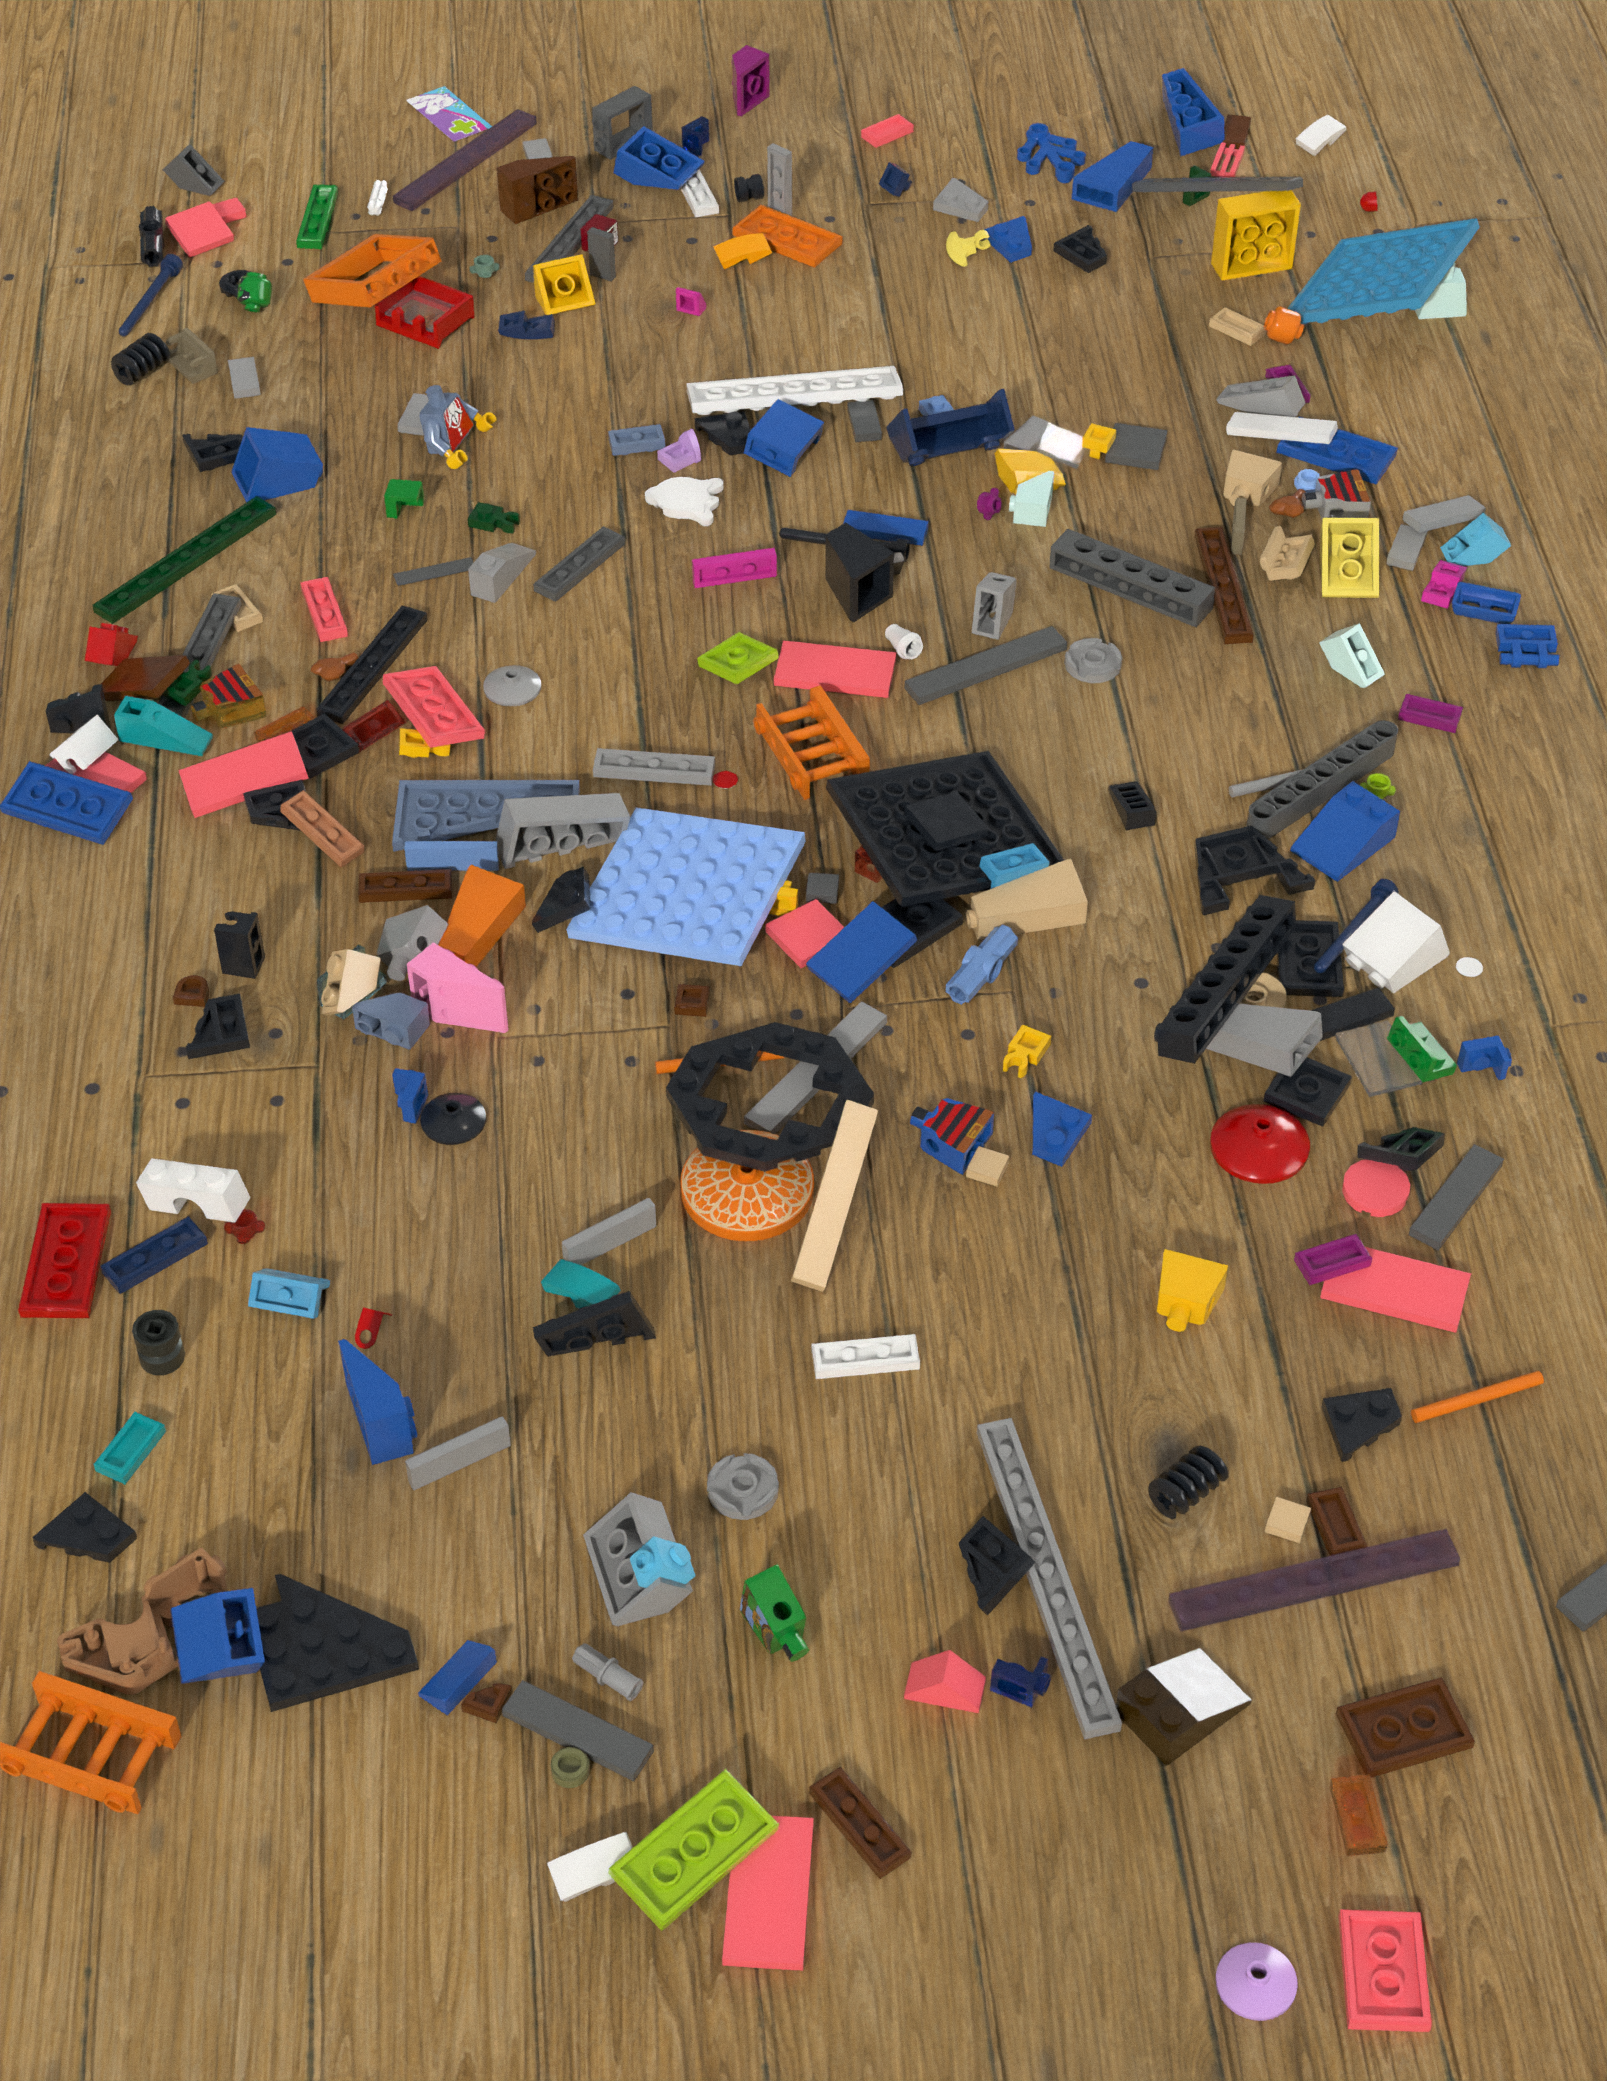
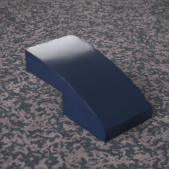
M524 310L500 315L498 331L500 335L516 339L535 340L553 338L555 320L552 314L528 319Z

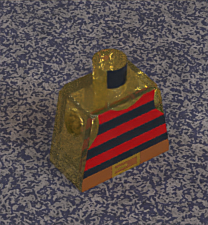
M236 664L204 681L200 686L203 700L191 704L192 714L197 721L212 716L220 728H227L267 717L263 694L240 664Z

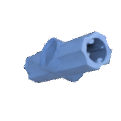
M1003 924L1000 927H994L978 947L973 945L968 949L960 969L946 984V992L950 995L952 1001L961 1005L965 1002L969 1003L986 982L993 983L1001 971L1003 961L1018 945V937L1010 927Z

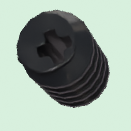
M146 333L127 346V348L115 354L111 359V367L114 375L121 383L131 386L133 381H138L141 376L148 374V371L154 370L155 366H159L163 361H167L170 358V352L160 337L153 333Z
M1201 1445L1195 1446L1188 1454L1183 1455L1179 1462L1172 1464L1169 1470H1165L1159 1475V1478H1155L1149 1483V1497L1164 1516L1173 1520L1176 1518V1512L1179 1514L1187 1513L1189 1505L1195 1506L1199 1503V1497L1205 1498L1209 1494V1489L1214 1490L1219 1486V1481L1224 1482L1229 1478V1471L1223 1460L1211 1449Z

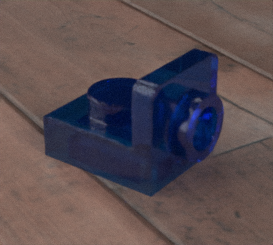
M701 116L682 127V148L697 157L703 155L702 145L709 141V119Z
M1041 1656L1033 1673L1027 1671L1020 1664L1014 1662L1007 1663L997 1659L991 1672L990 1691L1032 1708L1037 1696H1044L1049 1688L1052 1675L1047 1673L1049 1659Z

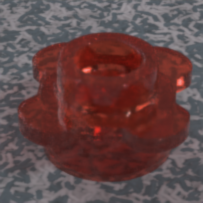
M243 1209L236 1222L225 1223L224 1230L227 1234L234 1235L238 1243L246 1244L250 1242L256 1233H262L265 1230V1223L262 1220H257V1216L253 1211Z

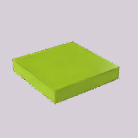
M738 632L699 656L697 660L699 667L734 684H739L777 660L779 656L777 649Z

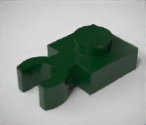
M481 502L476 504L468 517V527L494 532L496 528H500L505 533L513 534L515 532L514 524H520L518 513H504L503 507Z
M192 661L189 664V670L186 673L182 672L162 693L163 696L187 706L203 690V682L208 681L212 677L211 666L207 665L203 670H200L199 661Z

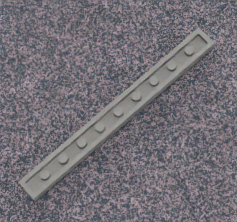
M1008 1418L977 1425V1436L1015 1544L1036 1562L1026 1575L1083 1738L1085 1740L1120 1732L1122 1727L1121 1719L1013 1420Z

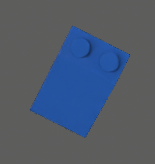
M643 126L617 151L613 173L633 185L679 190L704 165L705 161Z
M1352 781L1329 800L1294 842L1290 851L1338 882L1396 837L1400 811Z
M346 1339L339 1340L345 1383L372 1465L413 1454L412 1439L418 1436L412 1418L414 1417V1411L410 1397H402L398 1383Z

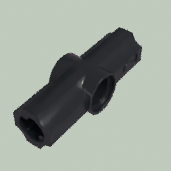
M146 206L144 211L140 212V224L138 226L141 261L149 267H158L159 263L163 260V249L165 247L162 211L156 209L155 206Z

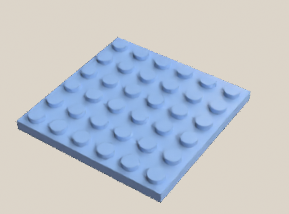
M636 807L630 817L627 830L622 831L590 887L591 909L572 918L566 929L568 938L742 966L777 898V893L783 887L806 842L805 833Z

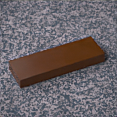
M451 869L359 873V903L452 898Z
M841 1767L809 1787L811 1797L879 1879L911 1859L912 1851Z

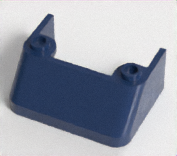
M999 389L985 404L912 419L909 417L908 409H902L886 427L889 439L903 463H909V466L921 465L925 463V459L983 447L985 451L994 450L1001 447L1000 443L1015 431L1005 389Z

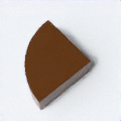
M496 1683L492 1684L493 1687H488L478 1692H471L461 1704L462 1712L497 1724L502 1714V1708L513 1693L512 1685Z

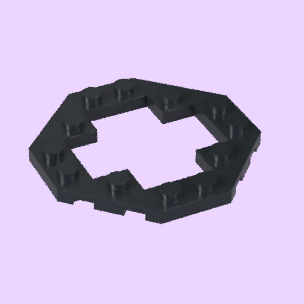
M777 1022L691 1046L666 1086L667 1099L678 1110L680 1120L688 1133H692L696 1139L697 1147L702 1155L764 1172L778 1168L779 1162L792 1158L795 1162L821 1155L822 1149L831 1147L846 1100L871 1108L874 1104V1092L836 1037ZM763 1052L818 1065L819 1067L813 1076L812 1087L838 1094L821 1127L789 1119L777 1140L720 1126L727 1114V1103L702 1097L721 1064L752 1072Z

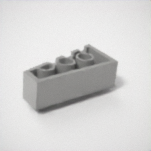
M620 793L504 799L496 836L498 854L504 869L515 867V862L528 859L532 863L542 860V855L554 852L564 855L571 853V850L579 846L585 845L588 849L616 842L622 831L627 830L630 815Z

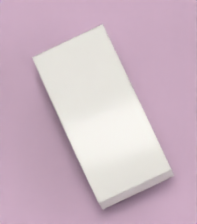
M1326 115L1306 128L1296 138V144L1315 156L1326 144L1331 146L1346 131V126L1331 116Z
M623 1832L548 1862L547 1864L560 1900L566 1902L600 1885L608 1886L615 1881L608 1874V1871L614 1863L633 1848L628 1834Z

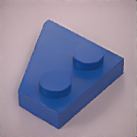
M1035 1092L1033 1094L1032 1155L1063 1167L1091 1125L1092 1115Z

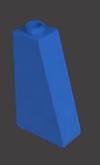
M1130 141L1077 174L1073 178L1072 200L1117 212L1132 194V183L1143 180L1151 170L1153 147Z

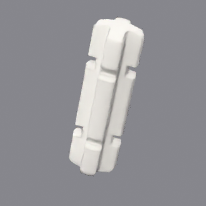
M376 180L374 182L367 206L369 209L368 213L371 216L373 214L377 216L381 214L388 190L386 187L387 182L384 180Z

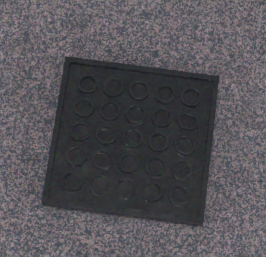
M989 751L827 779L826 790L901 907L990 890L992 881L979 867L981 857L1034 843L1049 861V866L1064 861ZM957 791L989 828L987 837L935 851L904 814L905 806Z

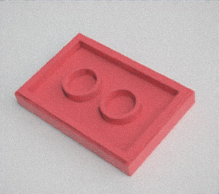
M104 752L84 770L73 759H69L70 763L77 770L73 775L130 793L147 780L145 771L107 752ZM55 758L46 765L47 767L68 773Z
M1340 1909L1338 1918L1347 2029L1430 2032L1432 2023L1421 1913Z

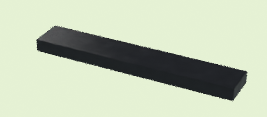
M402 605L317 707V716L325 714L332 721L344 724L427 622V613Z

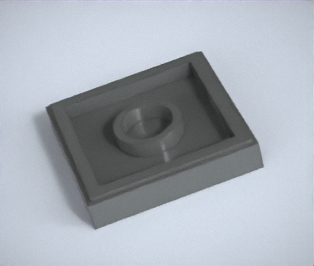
M1115 423L1113 429L1117 430L1116 439L1106 454L1105 462L1158 470L1168 430Z

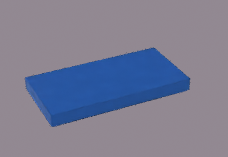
M1337 429L1330 444L1281 440L1277 446V453L1338 473L1358 469L1363 481L1376 485L1396 457L1398 450L1395 446L1341 429Z
M29 761L0 804V810L4 814L104 845L130 805L133 797L128 791Z

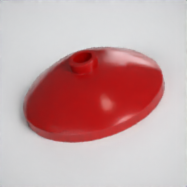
M1249 1104L1227 1111L1216 1121L1211 1132L1210 1148L1217 1163L1229 1174L1247 1182L1270 1184L1287 1180L1304 1167L1309 1156L1310 1139L1304 1126L1290 1113L1269 1105Z

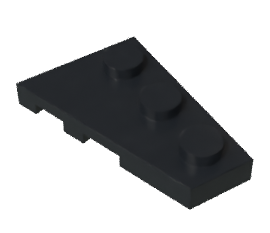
M630 1291L614 1295L604 1301L582 1307L575 1312L550 1319L543 1324L532 1327L534 1338L547 1357L589 1350L593 1343L611 1341L612 1346L625 1344V1338L643 1335L644 1340L656 1339L654 1327Z

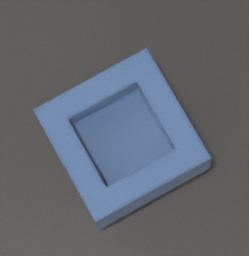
M944 395L933 396L919 401V411L923 416L954 410Z

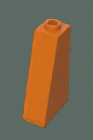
M470 865L448 918L447 929L438 945L443 949L452 951L456 957L467 964L477 967L526 907L524 885Z

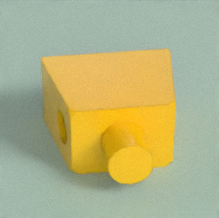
M1167 1249L1164 1250L1157 1312L1168 1317L1166 1321L1168 1328L1173 1331L1182 1332L1186 1329L1188 1322L1198 1325L1205 1324L1225 1289L1228 1265Z

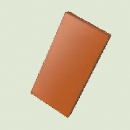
M764 205L758 206L732 228L733 236L736 237L763 233L771 251L814 268L842 245L843 238L838 234Z

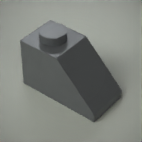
M191 144L184 148L162 169L180 189L207 196L212 195L224 182Z

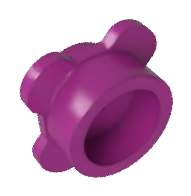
M992 488L990 492H982L978 497L977 509L979 513L984 514L985 520H991L992 515L999 513L1001 510L1002 502L1000 497H998L999 490L997 488Z

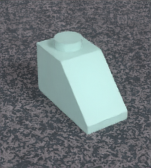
M1047 471L1018 484L1016 495H1011L1009 512H1014L1013 523L1046 527L1053 494L1054 471Z
M1360 623L1340 629L1319 642L1331 668L1361 688L1369 686L1385 675Z

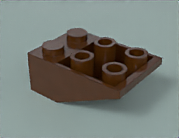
M574 156L523 159L497 167L500 211L514 224L578 201L576 158Z

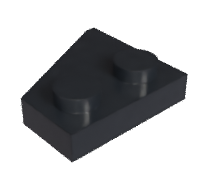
M1090 225L1054 242L1053 251L1087 273L1105 265L1107 262V254L1100 247L1098 238L1093 237V229Z
M730 412L728 414L694 418L695 429L698 432L704 430L708 433V439L715 445H719L729 456L744 454L748 433L751 431L745 412Z
M191 434L182 435L183 443L199 472L210 471L217 467L234 463L243 439L241 434H207V439H192Z
M102 684L94 685L92 691L81 695L79 692L70 694L65 699H57L47 704L46 715L50 733H74L96 715L102 719L109 729L111 728Z
M298 780L243 793L251 824L301 831L280 812V807L301 791H305L303 781Z
M240 993L208 999L203 1009L204 1015L196 1024L195 1037L192 1043H188L186 1046L188 1059L250 1048Z
M1412 1127L1396 1134L1381 1137V1145L1378 1146L1369 1145L1366 1142L1360 1143L1358 1145L1357 1158L1396 1165L1401 1170H1417L1444 1146L1445 1133Z
M1391 1388L1323 1398L1321 1406L1341 1462L1348 1461L1352 1458L1354 1451L1363 1445L1370 1446L1378 1440L1381 1434L1389 1433L1399 1426L1402 1418Z
M84 1492L32 1538L34 1545L38 1549L45 1550L46 1546L65 1549L68 1555L90 1556L94 1560L110 1563L137 1539L134 1529Z
M984 1516L979 1519L958 1543L962 1556L968 1564L967 1572L970 1582L974 1585L979 1599L977 1600L978 1607L987 1616L1036 1563Z

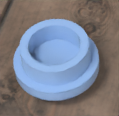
M1301 470L1295 477L1294 486L1297 490L1304 489L1306 493L1315 492L1316 481L1320 475L1315 470Z

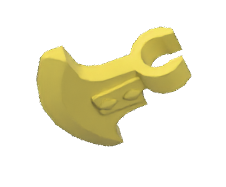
M980 230L974 237L965 239L960 238L956 231L951 232L946 242V250L949 257L962 267L968 266L966 259L968 256L977 253L976 248L985 250L990 247L989 240L986 239L989 238L988 232Z

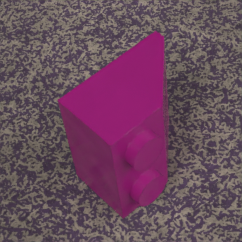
M748 45L734 53L731 61L733 100L737 115L740 117L770 96L769 54Z

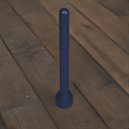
M167 254L161 261V272L119 328L120 336L125 337L130 333L169 277L177 276L182 270L183 262L178 256Z
M1380 879L1372 887L1371 899L1314 964V970L1317 973L1326 971L1344 950L1342 944L1394 891L1397 894L1399 893L1395 883L1388 879Z

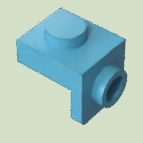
M655 1536L630 1557L638 1585L643 1588L650 1586L659 1577L687 1584L696 1576L690 1561V1553L685 1545Z

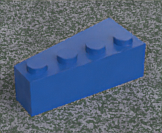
M1181 68L1163 74V101L1180 156L1213 147L1225 140L1223 115L1187 71Z

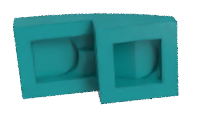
M562 1259L557 1262L541 1281L545 1292L570 1297L575 1307L579 1309L609 1299L621 1291L619 1285L603 1275L579 1264Z

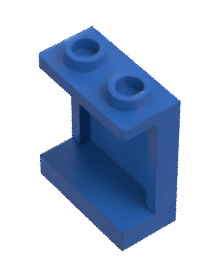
M777 399L748 433L744 454L791 477L796 470L798 459L811 443L817 444L820 441L824 422Z

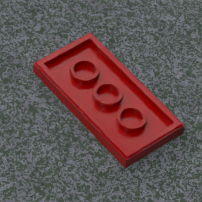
M42 1203L18 1308L20 1318L90 1317L111 1215L110 1204Z

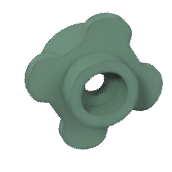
M480 255L474 259V266H470L469 269L471 273H477L479 277L488 278L491 277L494 271L499 270L500 266L498 263H494L492 256Z

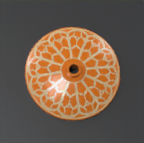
M739 1130L773 1140L779 1138L778 1135L769 1132ZM697 1147L686 1160L681 1172V1198L688 1215L696 1224L709 1233L735 1241L764 1240L788 1231L806 1215L814 1196V1174L808 1159L795 1162L792 1158L779 1162L778 1168L764 1172L704 1156Z

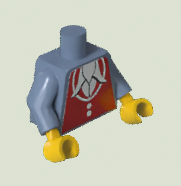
M434 385L426 390L429 401L420 411L419 415L424 440L429 454L446 456L448 467L457 469L468 460L464 451L455 450L474 427L472 420L476 421L479 431L486 432L493 428L490 424L496 422L497 419L490 412L481 416L477 413L478 410L463 401L459 394L443 393L441 386Z

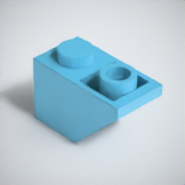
M1483 512L1440 547L1447 562L1460 566H1471L1492 562L1507 550L1511 544L1503 528Z

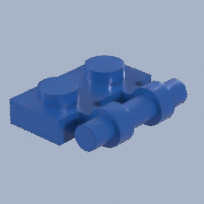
M1497 624L1495 635L1498 651L1510 652L1500 653V665H1510L1511 668H1520L1521 665H1536L1537 668L1544 669L1547 666H1558L1559 655L1548 654L1556 653L1558 643L1554 625ZM1522 652H1536V654H1522Z

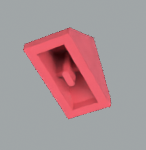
M947 1650L911 1663L904 1699L979 1713L986 1677L954 1652Z

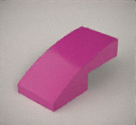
M1440 560L1432 572L1430 582L1423 591L1421 601L1448 609L1452 603L1457 583L1462 582L1467 567Z

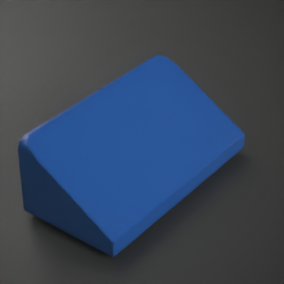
M467 1640L418 1692V1695L448 1716L497 1663L495 1649L488 1645Z

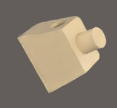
M1233 449L1226 473L1223 496L1230 499V503L1233 506L1237 498H1246V504L1261 506L1280 483L1282 462Z

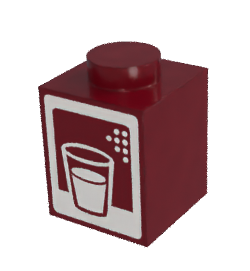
M595 214L580 228L583 251L588 252L587 231L591 227L614 234V246L618 243V222L615 219Z

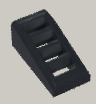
M1137 781L1108 786V791L1125 830L1155 826L1156 810Z

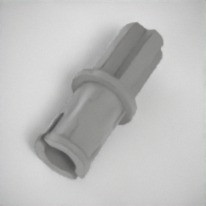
M586 1643L576 1648L572 1657L573 1662L595 1676L598 1684L601 1686L608 1685L626 1697L628 1701H632L637 1697L643 1687L642 1679L635 1677L619 1666L617 1659L607 1658Z

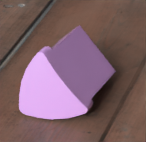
M693 429L682 433L677 442L657 451L658 460L673 473L701 461L700 447Z

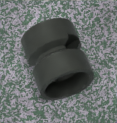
M151 1310L136 1319L133 1324L132 1334L141 1367L152 1375L173 1373L182 1365L185 1357L176 1317L164 1310Z

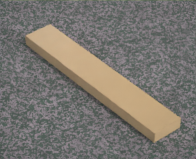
M846 1100L791 1278V1281L821 1292L826 1287L878 1114L877 1109L850 1100Z

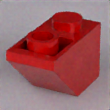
M101 623L100 628L90 626L85 661L117 667L124 659L129 657L137 643L138 636L128 634L129 628Z

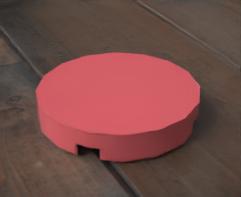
M1366 1159L1351 1165L1346 1171L1342 1192L1346 1202L1354 1210L1362 1213V1210L1371 1213L1370 1216L1385 1217L1392 1216L1404 1208L1409 1198L1411 1184L1407 1174L1398 1166Z

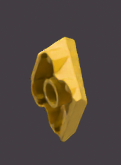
M999 448L995 451L998 475L1011 493L1016 494L1018 484L1047 471H1054L1053 490L1066 485L1062 472L1047 452Z

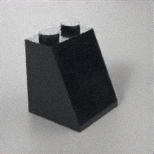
M845 522L826 534L825 579L847 617L854 623L893 597L894 552Z

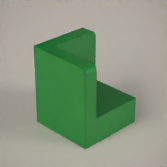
M389 480L384 495L387 518H398L402 505L423 506L424 493L422 481Z

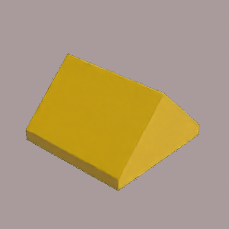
M583 254L533 265L535 297L545 315H553L595 305Z

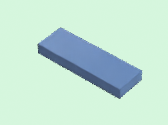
M405 841L404 850L407 871L442 869L467 871L470 865L487 871H499L497 841Z

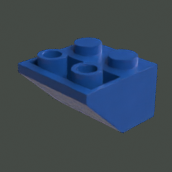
M253 1588L214 1593L170 1609L181 1684L257 1673L265 1663Z

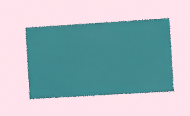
M134 1412L95 1461V1471L126 1485L166 1433L165 1425Z

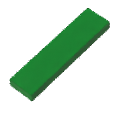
M313 185L296 239L297 248L322 249L338 196V186Z

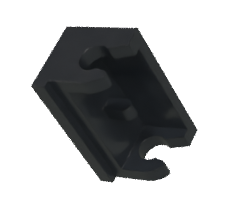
M227 912L225 913L226 920H234L237 923L234 925H227L226 923L216 924L214 928L222 974L255 979L265 959L258 913Z

